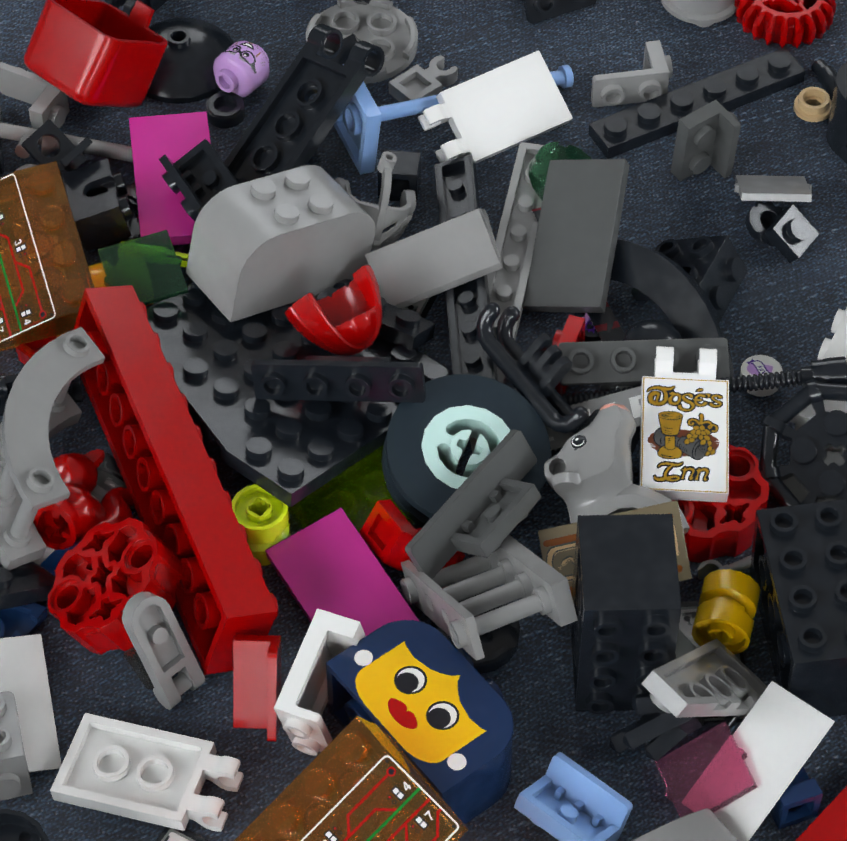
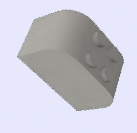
M317 165L300 166L228 187L212 197L202 208L194 223L186 274L230 322H234L296 302L308 293H312L314 296L318 295L328 288H333L336 283L344 279L354 280L352 274L362 266L368 265L365 254L370 253L372 249L375 223L322 167Z

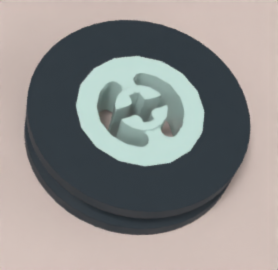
M446 375L425 383L427 395L423 403L401 402L396 408L383 446L382 471L388 491L395 503L406 516L419 526L423 527L512 429L522 432L537 458V463L521 481L535 484L541 494L546 482L544 463L551 458L548 432L534 407L526 398L508 385L479 375ZM469 438H475L477 442L467 462L463 476L456 475L455 472L465 452Z

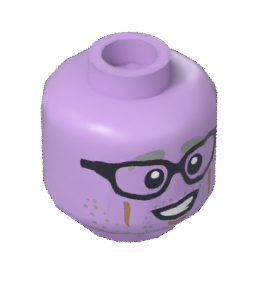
M238 41L216 57L213 64V72L218 87L224 92H232L241 97H246L267 81L270 73L269 58L263 48L251 42Z

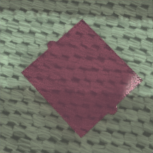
M725 721L655 761L667 788L664 795L673 802L680 818L706 808L711 809L714 813L758 788L745 761L747 753L738 747Z

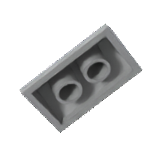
M479 208L365 254L368 265L371 266L375 273L381 297L387 303L401 309L502 269L488 214L485 209Z

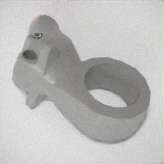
M612 403L601 407L590 425L570 437L559 453L544 463V476L551 488L565 501L571 523L578 521V515H611L672 501L670 498L650 488L633 484L631 441L636 431V422L631 412L624 405ZM680 509L682 526L685 535L689 531L690 527L687 523V520L682 510Z

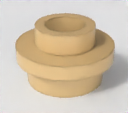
M807 87L795 98L793 109L795 114L802 120L821 122L829 117L832 101L824 89Z

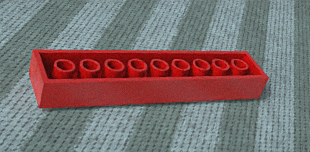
M133 285L85 288L74 329L82 327L105 356V360L102 364L80 374V377L125 485L130 491L131 499L140 520L166 542L169 550L181 561L183 577L177 585L175 604L204 674L233 671V640L235 634L268 635L274 620L278 616L277 599L273 593L269 592L262 577L261 563L257 558H254L249 548L246 530L242 524L238 523L232 509L230 494L227 490L223 489L217 476L216 463L212 457L208 456L203 444L201 429L192 420L188 411L187 398L185 394L180 393L174 379L173 367L170 362L166 361L161 350L159 335L157 332H153L147 319L145 304L139 301Z

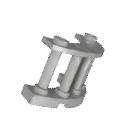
M82 327L62 334L37 351L19 372L5 404L3 419L0 424V563L7 570H12L43 557L47 546L33 523L38 509L68 499L70 495L69 489L55 466L49 439L61 430L78 423L82 414L80 408L67 393L72 380L88 369L102 364L105 360V356Z

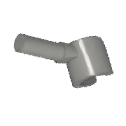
M752 555L724 566L716 560L703 561L697 569L698 579L702 580L710 572L719 569L743 571L750 568Z

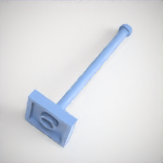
M569 65L559 66L556 71L550 72L557 86L560 85L562 88L573 86L574 76ZM364 81L362 82L334 124L360 175L375 172L381 122L422 114L425 109L439 104L436 98L437 95L377 107Z

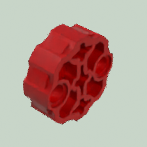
M729 444V495L727 502L678 500L679 508L682 510L690 527L684 537L688 559L691 562L702 563L703 561L713 560L714 558L726 555L736 557L752 545L756 510L767 508L769 482L761 476L758 469L759 460L745 447H735Z
M126 518L119 523L110 524L103 522L87 531L83 540L73 549L66 551L55 569V582L48 594V609L60 621V628L87 650L100 655L115 649L125 652L134 648L122 621L123 609L127 601L139 592L149 591L164 598L171 609H173L176 603L175 592L177 585L183 577L181 561L169 550L168 544L142 521Z

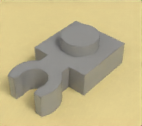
M442 55L436 56L430 61L427 69L424 70L416 64L389 81V94L399 102L437 95L442 92V86H450L457 81L458 68L453 66L448 70H443L445 57Z

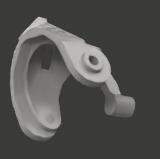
M383 152L377 165L378 171L382 173L378 204L358 200L351 194L349 180L340 177L335 179L373 219L375 223V236L371 250H377L399 239L412 219L416 208V194L414 190L410 189L403 190L400 198V207L388 206L392 185V171L397 161L396 155L392 152ZM395 223V225L392 228L382 233L385 228Z

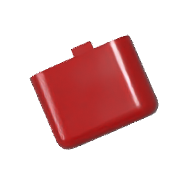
M46 0L25 52L24 63L30 71L81 104L99 107L133 108L143 103L166 50L168 41L149 29L155 10L141 1L136 0L130 15L115 6L100 0Z

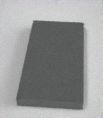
M626 159L550 160L523 305L528 312L605 313L630 167Z

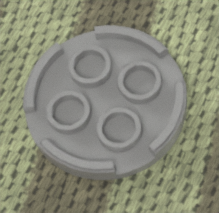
M337 0L336 5L331 6L320 14L315 13L306 29V42L313 27L318 24H325L339 30L343 35V39L355 34L360 41H366L381 47L385 55L383 67L377 75L366 77L364 80L365 84L381 82L398 75L411 64L418 49V29L413 17L407 16L404 12L394 7L393 2L389 0H370L369 4L366 5L357 4L353 0Z

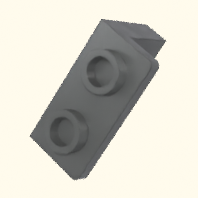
M714 100L679 119L670 171L679 181L693 174L698 175L704 172L710 165L724 178L732 175L741 124L734 113L727 111L717 100Z

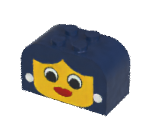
M394 621L376 629L361 639L357 646H350L326 662L328 706L332 716L375 765L386 755L392 757L458 823L459 828L494 805L504 795L511 778L512 713L504 701L503 694L498 685L490 678L484 679L474 668L469 654L463 648H455L438 629L420 621ZM384 758L377 765L384 775L387 774L386 771L389 767L396 769V774L387 778L406 795V800L418 788L390 758ZM405 781L410 785L411 789L405 790L403 782ZM420 790L409 801V804L417 810L429 797ZM430 800L418 814L436 833V811L439 807ZM428 810L433 820L430 819L429 814L424 815ZM441 811L439 813V838L443 840L456 830L457 825Z

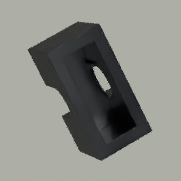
M108 158L63 174L72 221L86 251L132 236L128 220L134 218V214L126 195L128 194V189L121 171L114 173Z

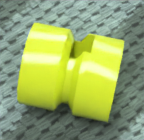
M253 484L244 487L236 493L232 500V509L238 523L242 524L246 530L247 543L254 558L260 561L261 566H267L271 563L266 556L265 550L291 536L288 505L258 485Z

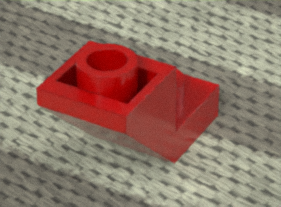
M391 499L376 502L359 534L384 564L403 572L401 562L411 561L405 551V547L422 528L415 529ZM457 551L443 568L463 561L465 554Z

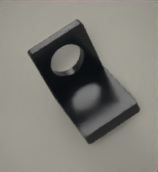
M47 120L21 146L54 180L62 171L69 172L83 164L87 158L82 153L93 142L87 136L75 147L51 120ZM51 136L58 141L59 153L56 156L46 157L40 153L38 140L41 137Z

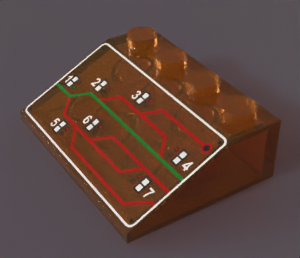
M57 161L16 170L0 178L1 352L16 348L20 344L47 339L51 336L59 337L64 333L72 331L85 288H94Z
M356 716L234 841H458L469 829L384 729Z

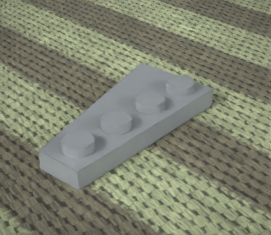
M717 638L654 669L641 683L650 692L652 702L659 709L666 713H672L676 718L747 715L768 687Z

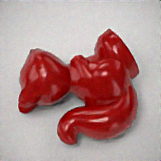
M96 449L84 455L72 452L53 458L63 482L70 491L68 499L38 509L33 523L47 547L55 550H65L81 542L87 531L103 522L113 524L122 522L126 518H133L130 508L133 506V501L128 488L115 487L110 489L102 497L101 503L91 494L97 486L98 467L105 459L104 450Z

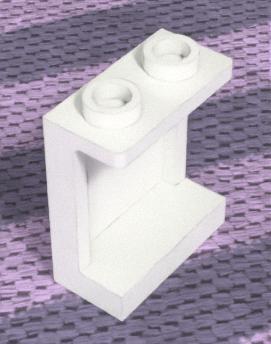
M317 608L276 701L274 710L292 742V746L305 754L316 756L319 751L329 755L334 753L336 745L322 718L323 711L328 702L326 662L350 646H357L358 642L366 637L360 621Z

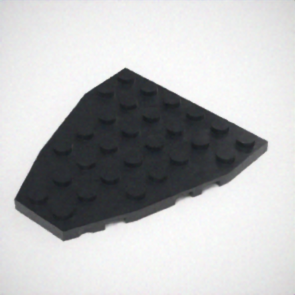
M194 282L146 309L150 326L153 332H157L159 335L163 355L166 361L170 362L173 367L174 379L179 391L185 394L187 398L188 411L190 415L195 414L202 423L201 432L207 440L214 438L220 446V457L226 465L289 507H292L384 445L391 418L401 402L257 399L251 373V364L254 359L305 360L306 356L390 357L391 362L422 363L425 383L435 378L453 375L451 370L418 350L413 349L411 351L379 337L375 339L371 346L355 355H339L326 351L305 338L289 322L285 311L292 304L230 322Z

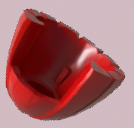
M364 265L352 274L354 280L349 285L333 292L332 297L328 295L317 301L312 293H308L297 300L285 311L289 322L309 341L331 353L355 355L367 349L377 338L382 325L381 295L375 273L370 265Z

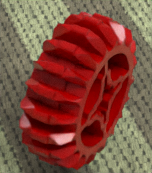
M735 0L734 3L735 7H737V22L742 24L743 32L752 33L753 40L765 39L767 46L771 43H778L781 48L785 44H792L795 48H798L801 42L811 45L815 38L822 39L826 30L830 29L836 11L835 0Z

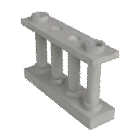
M510 535L502 541L501 546L488 558L473 556L441 569L433 579L424 572L418 571L410 560L401 562L405 578L400 580V586L409 605L414 604L451 637L456 648H463L476 661L485 658L480 635L539 612L541 615H547L560 627L578 621L568 579ZM502 606V607L497 608V609H495V610H492V611H490V612L484 613V612L489 611V610H491V609H494V608H496V607Z

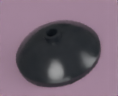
M173 18L149 26V29L168 41V45L147 92V97L165 103L183 104L206 99L221 91L214 77L213 64L216 57L234 44L231 37L225 31L211 23L193 18Z

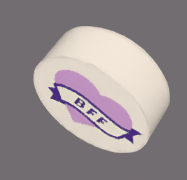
M755 355L743 362L740 377L742 378V375L746 377L751 375L753 377V374L758 376L759 373L762 375L767 373L769 375L770 372L773 374L778 372L780 374L783 370L779 362L774 358L766 355ZM769 387L768 390L765 388L763 390L758 388V391L754 389L753 391L747 390L749 394L760 397L769 396L778 391L776 387L774 389Z

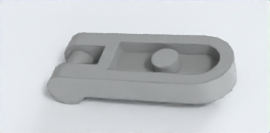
M149 591L133 595L123 609V625L154 686V695L166 709L170 710L181 701V695L188 689L194 691L205 682V677L168 602ZM178 672V675L172 679L171 677Z

